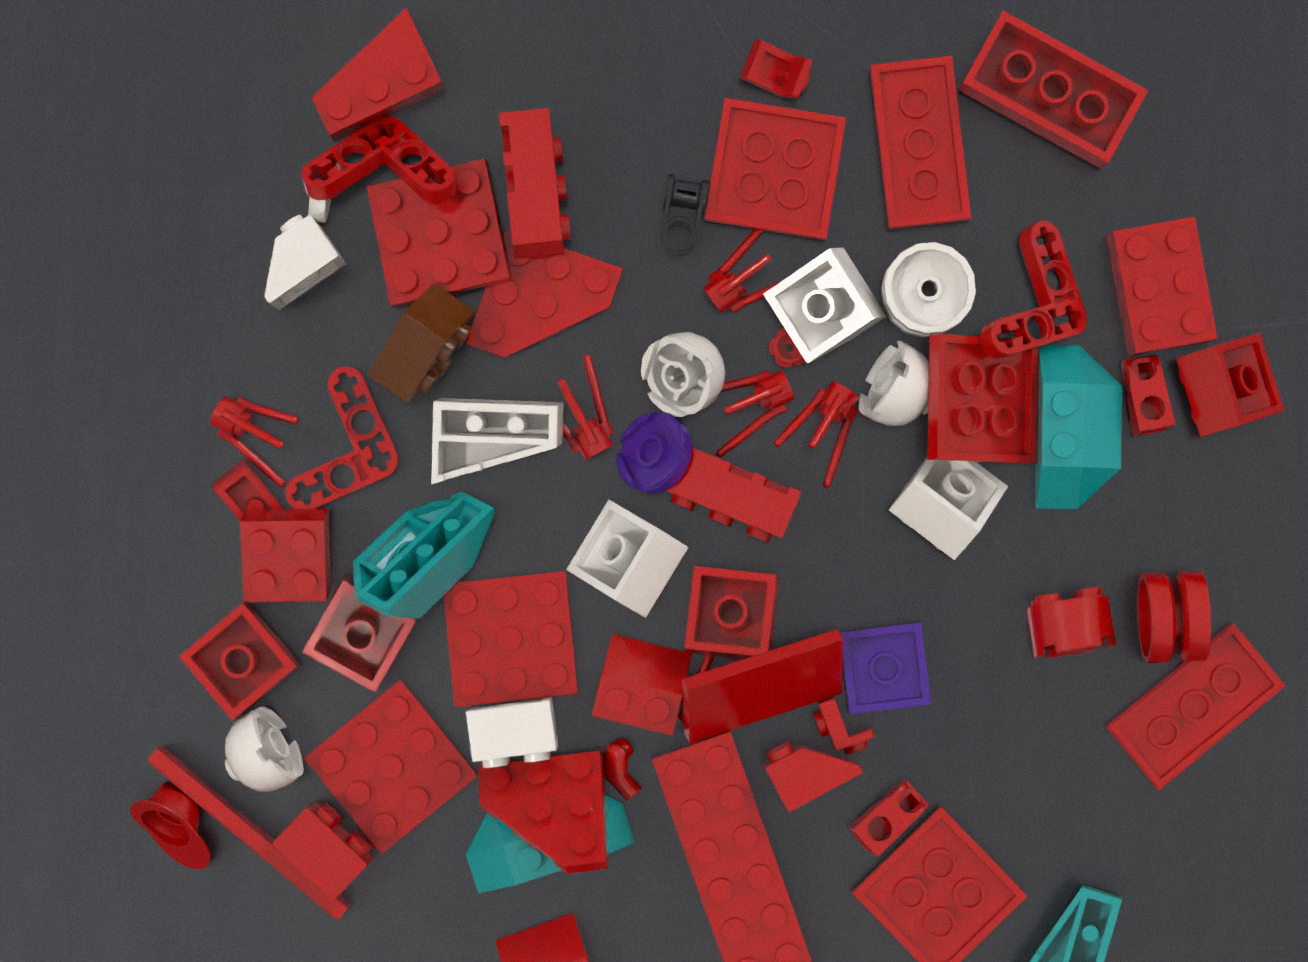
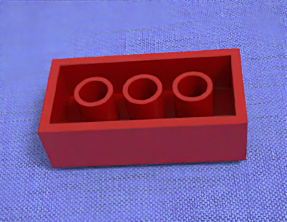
M1004 10L995 22L958 91L1100 169L1109 163L1149 91Z

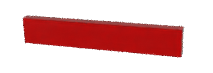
M164 746L156 748L147 759L149 764L335 920H339L352 905L341 895L332 902L272 845L275 839Z

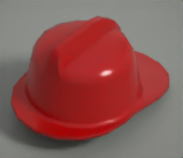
M170 781L163 782L147 801H136L131 804L130 814L132 818L151 835L173 860L191 869H204L209 866L211 860L209 848L197 833L200 825L201 809L194 800Z

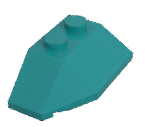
M1044 345L1039 347L1035 509H1078L1121 469L1122 385L1081 346Z
M461 491L451 495V499L433 501L407 510L353 561L356 600L387 617L421 618L473 567L495 514L494 508Z
M605 795L608 854L634 844L635 840L623 803ZM487 813L466 853L478 894L518 885L561 871L550 858L539 850H534L513 834L509 827L497 818L493 819Z

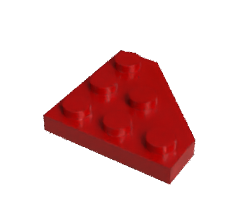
M506 228L504 241L512 280L486 286L466 345L506 359L591 316L610 309L623 268L564 248V254L515 259L511 229Z
M600 750L553 756L547 760L534 762L514 761L508 762V765L483 768V766H478L479 803L484 812L493 819L497 818L509 827L513 834L534 850H539L550 858L566 874L608 869L604 766Z

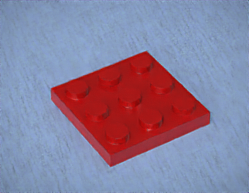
M724 98L704 221L826 241L846 117Z
M485 158L451 166L455 176L456 193L449 201L441 204L428 203L423 200L402 179L367 186L389 302L393 308L413 304L433 283L452 295L512 280L489 163ZM429 172V173H428V176H429V182H430V184H431V183H433V182H435V181L430 177V172Z
M930 334L927 460L1036 464L1039 347L995 359L984 352L980 336ZM997 338V339H998V341H999V343H1000V342H1006V341H1008V340H1011L1012 338Z
M566 571L457 582L444 595L455 707L578 694Z
M402 679L304 757L381 854L478 776V773Z
M938 806L851 891L918 962H961L1028 897L941 806Z

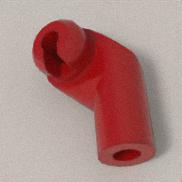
M618 738L614 743H609L604 750V777L628 802L642 787L627 772L628 757L633 754V746L627 739Z

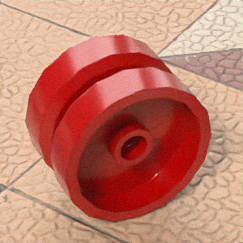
M1178 572L1173 584H1171L1165 573H1141L1137 591V619L1140 647L1145 663H1169L1175 649L1180 659L1184 662L1206 661L1209 656L1211 643V613L1208 587L1203 572Z

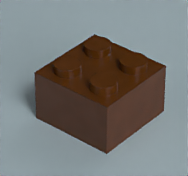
M433 283L402 314L367 376L407 403L418 392L426 395L436 379H441L451 365L453 359L450 356L455 348L459 349L470 334L472 328L467 323L474 310Z

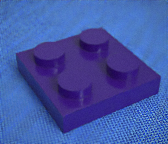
M922 622L839 632L843 638V673L848 714L932 705Z

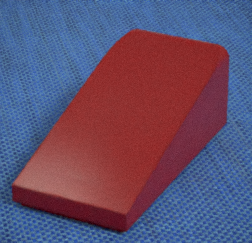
M245 459L240 460L212 483L213 490L239 521L246 509H284Z

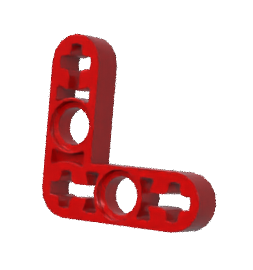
M383 116L373 120L308 162L301 172L304 190L309 197L315 200H327L334 197L383 164H386L428 203L441 204L449 201L456 193V182L453 169L401 120L392 116ZM351 153L365 155L357 163H347L344 161V158ZM415 154L422 157V160L414 165H406L401 162L408 155ZM429 172H430V177L435 181V182H433V183H431V184H430V182H429V176H428V173H429Z
M1039 221L1024 228L1019 238L1020 249L1039 307L1000 318L983 327L980 334V342L984 352L995 359L1004 358L1064 340L1081 333L1086 327V312L1061 235L1057 227L1048 221ZM1036 237H1042L1045 245H1038ZM1050 257L1051 261L1043 264L1042 259ZM1048 270L1054 271L1059 278L1060 285L1057 291L1052 289L1047 283L1046 275ZM1068 315L1070 323L1054 325V318ZM1029 318L1034 319L1040 326L1041 332L1038 339L1033 338L1027 330ZM1013 331L1014 339L999 343L997 339L998 334L1001 335Z
M343 366L334 370L328 380V389L355 450L290 480L286 486L285 495L287 502L294 509H318L390 477L399 466L398 452L366 379L360 371L353 367ZM346 374L350 379L357 378L358 384L353 386L355 396L360 400L365 395L368 403L355 405L345 412L343 405L351 404V401L346 392H337L336 386L341 384L340 376ZM360 411H369L375 418V427L368 434H358L353 429V417ZM381 432L384 441L376 442L378 448L383 454L390 453L391 459L386 462L388 469L382 472L379 467L371 468L369 461L374 459L371 447L368 445L362 450L360 442L373 440ZM339 465L349 466L354 473L353 483L344 489L334 486L331 480L332 471ZM323 472L324 484L332 495L325 498L324 490H320L311 495L312 503L306 505L304 500L296 501L294 494L299 492L298 484L304 482L307 487L317 485L320 481L316 478V475Z

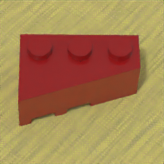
M405 8L312 97V100L330 137L335 142L358 131L379 117L390 116L445 90L415 24L407 8Z
M549 108L499 113L503 138V160L506 170L510 228L515 259L564 254L563 240L571 239L569 215L560 214L559 201L567 200L565 175L557 176L555 163L563 162L561 137L553 138Z
M692 448L691 460L685 474L673 487L666 490V492L673 494L670 502L690 511H693L696 504L711 510L708 518L728 527H731L735 520L749 526L746 532L747 535L769 543L772 536L777 539L783 537L801 494L799 490L768 480L767 477L751 473L695 448Z

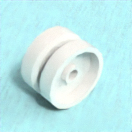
M936 242L916 244L901 252L886 270L880 288L882 307L890 322L904 333L920 338L930 337V334H943L958 325L971 310L976 294L974 273L966 258L952 247ZM926 282H931L934 285L932 292L935 295L931 297L925 296L922 293L921 286H924Z

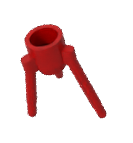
M754 229L722 266L708 276L711 282L705 285L703 289L721 314L729 308L733 313H736L745 305L765 298L764 293L780 283H775L740 298V295L746 292L741 283L771 261L769 254L764 255L736 276L732 271L727 274L764 232L763 230Z
M585 354L583 360L599 424L595 417L587 421L564 379L558 380L563 396L579 426L573 428L575 436L563 422V436L568 441L573 452L580 451L584 460L611 447L613 443L609 435L614 433L607 418L598 379L589 354Z
M766 370L754 376L724 382L721 392L759 384L753 387L754 394L725 407L724 412L726 414L742 410L757 402L762 409L768 407L770 409L716 451L718 457H723L773 417L787 411L785 404L793 401L795 397L790 383L782 370L773 374Z
M831 381L827 390L822 388L818 390L814 399L774 440V445L776 447L781 446L820 405L821 407L818 412L824 418L809 442L811 449L817 447L832 422L840 424L843 419L823 482V486L829 488L836 473L851 424L859 412L854 408L859 400V396L847 387Z
M224 396L215 407L209 424L219 429L217 436L232 444L276 485L284 487L285 481L237 438L235 434L241 437L247 431L264 442L282 449L284 443L281 440L251 424L253 415L249 414L248 411L291 424H296L298 418L278 410L251 403L240 396L236 401Z

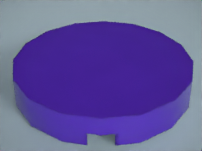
M649 412L635 419L626 429L620 441L624 443L621 453L617 452L619 473L628 486L647 494L662 493L673 487L685 474L691 460L692 440L688 428L680 419L666 413Z

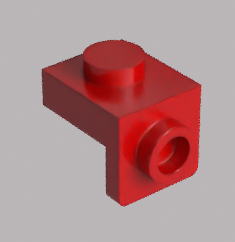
M754 40L739 78L778 97L798 98L809 83V70L812 60L806 57L793 56L763 40Z
M831 697L817 702L820 712L813 714L821 737L829 735L835 751L844 749L845 755H849L869 747L867 740L875 737L870 727L848 735L835 698Z

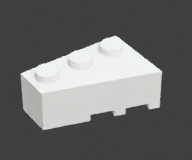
M440 398L433 401L431 484L557 448L562 444L564 402Z

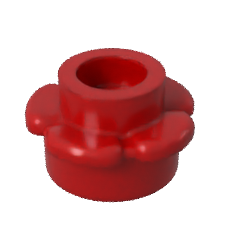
M785 328L778 330L777 336L771 338L769 342V353L775 357V363L784 368H790L794 364L797 366L801 365L805 359ZM787 344L793 346L791 352L786 351L785 346Z

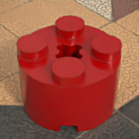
M1101 587L1076 591L1077 594L1071 595L1072 599L1061 600L1060 593L1037 596L1034 601H1031L1032 607L1026 608L1034 659L1043 657L1045 655L1044 650H1047L1048 658L1093 652L1094 647L1103 646L1102 641H1104L1105 649L1117 646L1109 597L1102 595Z

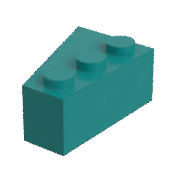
M1082 885L1029 962H1104L1123 897Z

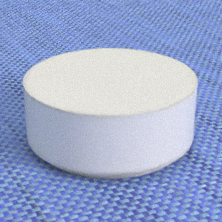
M310 197L308 215H311L317 222L326 223L331 198L315 200Z

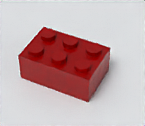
M1195 217L1117 230L1106 236L1128 357L1209 343L1217 339Z

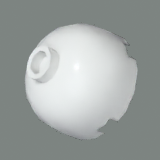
M692 332L674 333L663 337L651 344L642 358L641 376L642 381L647 379L651 392L647 393L649 398L663 412L675 417L695 414L706 408L716 400L724 385L726 371L719 350L707 338Z
M897 341L899 348L890 345L878 357L865 380L871 384L868 396L861 393L859 397V411L866 417L887 426L905 425L914 421L921 413L924 415L928 413L929 361L915 348L902 341Z
M262 706L243 715L233 724L225 741V755L227 758L225 760V767L228 774L235 781H240L245 786L259 792H270L288 786L304 772L300 748L296 740L290 745L287 744L279 730L287 727V725L274 711Z

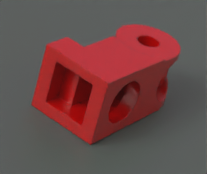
M1154 354L1122 360L1121 372L1127 393L1126 400L1131 419L1129 426L1132 437L1169 431L1176 424L1159 358Z
M903 779L891 788L880 801L877 800L860 817L855 818L846 828L870 855L878 857L923 813L928 806V802L907 779Z

